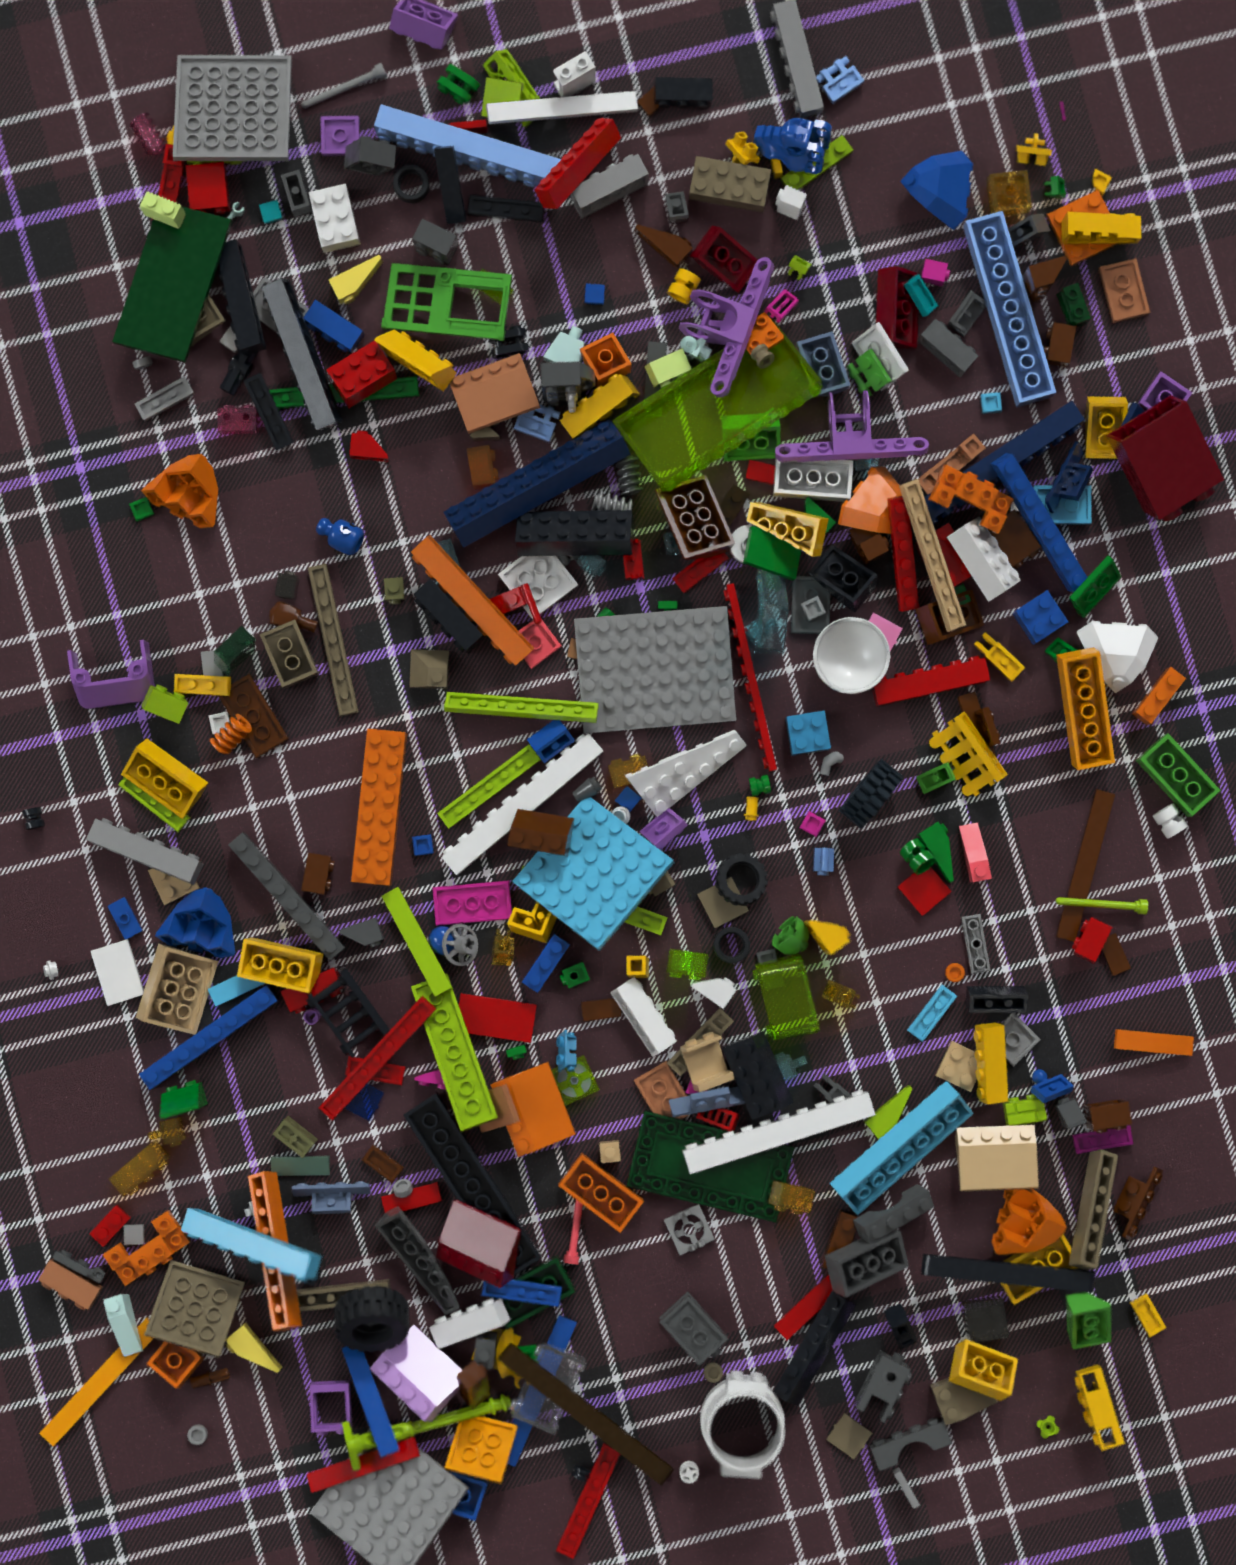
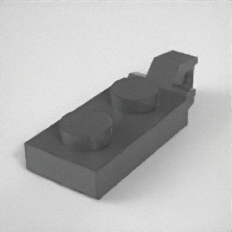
M64 1249L61 1252L56 1251L54 1253V1260L98 1283H101L106 1274L100 1267L92 1269L88 1267V1262L80 1258L78 1261L71 1258L73 1254Z

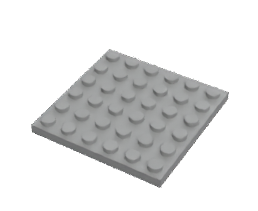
M178 55L173 160L288 161L292 73L291 55Z
M376 1447L371 1448L369 1450H363V1453L358 1454V1456L377 1450L378 1448ZM418 1447L420 1457L327 1488L310 1513L372 1565H416L469 1490V1487Z

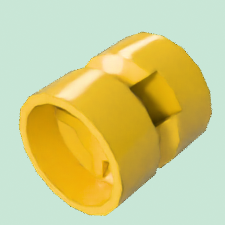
M679 268L674 278L676 282L671 283L667 294L681 303L689 304L691 292L697 289L701 279L694 273Z

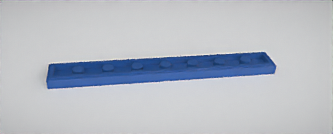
M560 1314L538 1362L553 1375L556 1373L577 1324L576 1321ZM530 1384L512 1423L518 1425V1431L508 1464L514 1467L545 1398L542 1393Z

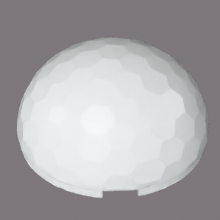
M842 618L833 621L825 627L817 637L813 651L814 666L820 679L831 689L840 693L859 694L872 689L885 676L890 662L889 644L883 632L873 623L862 618Z

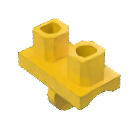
M737 132L734 139L726 141L725 145L734 155L732 162L747 165L750 162L759 163L760 157L756 154L758 146L752 142L746 143L748 136L745 132Z
M1034 133L1033 139L1026 138L1025 144H1032V147L1016 145L1015 151L1018 152V163L1028 164L1029 154H1036L1035 165L1046 166L1048 156L1052 154L1050 149L1037 148V145L1044 146L1045 140L1038 139L1037 133Z

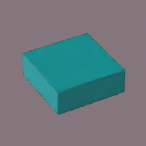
M277 200L259 205L264 224L283 220Z

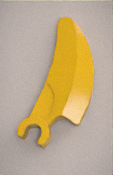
M511 1327L505 1329L499 1337L496 1345L495 1360L501 1378L512 1375L514 1377V1385L519 1389L518 1381L522 1378L498 1359L510 1342L514 1344L513 1329Z

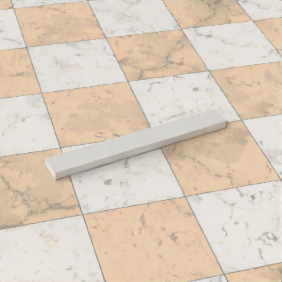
M635 91L488 103L486 110L489 124L637 112L638 105Z

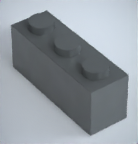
M937 319L926 328L917 340L958 377H961L978 358L976 351L971 346L964 344L957 334H953L947 329L945 323Z

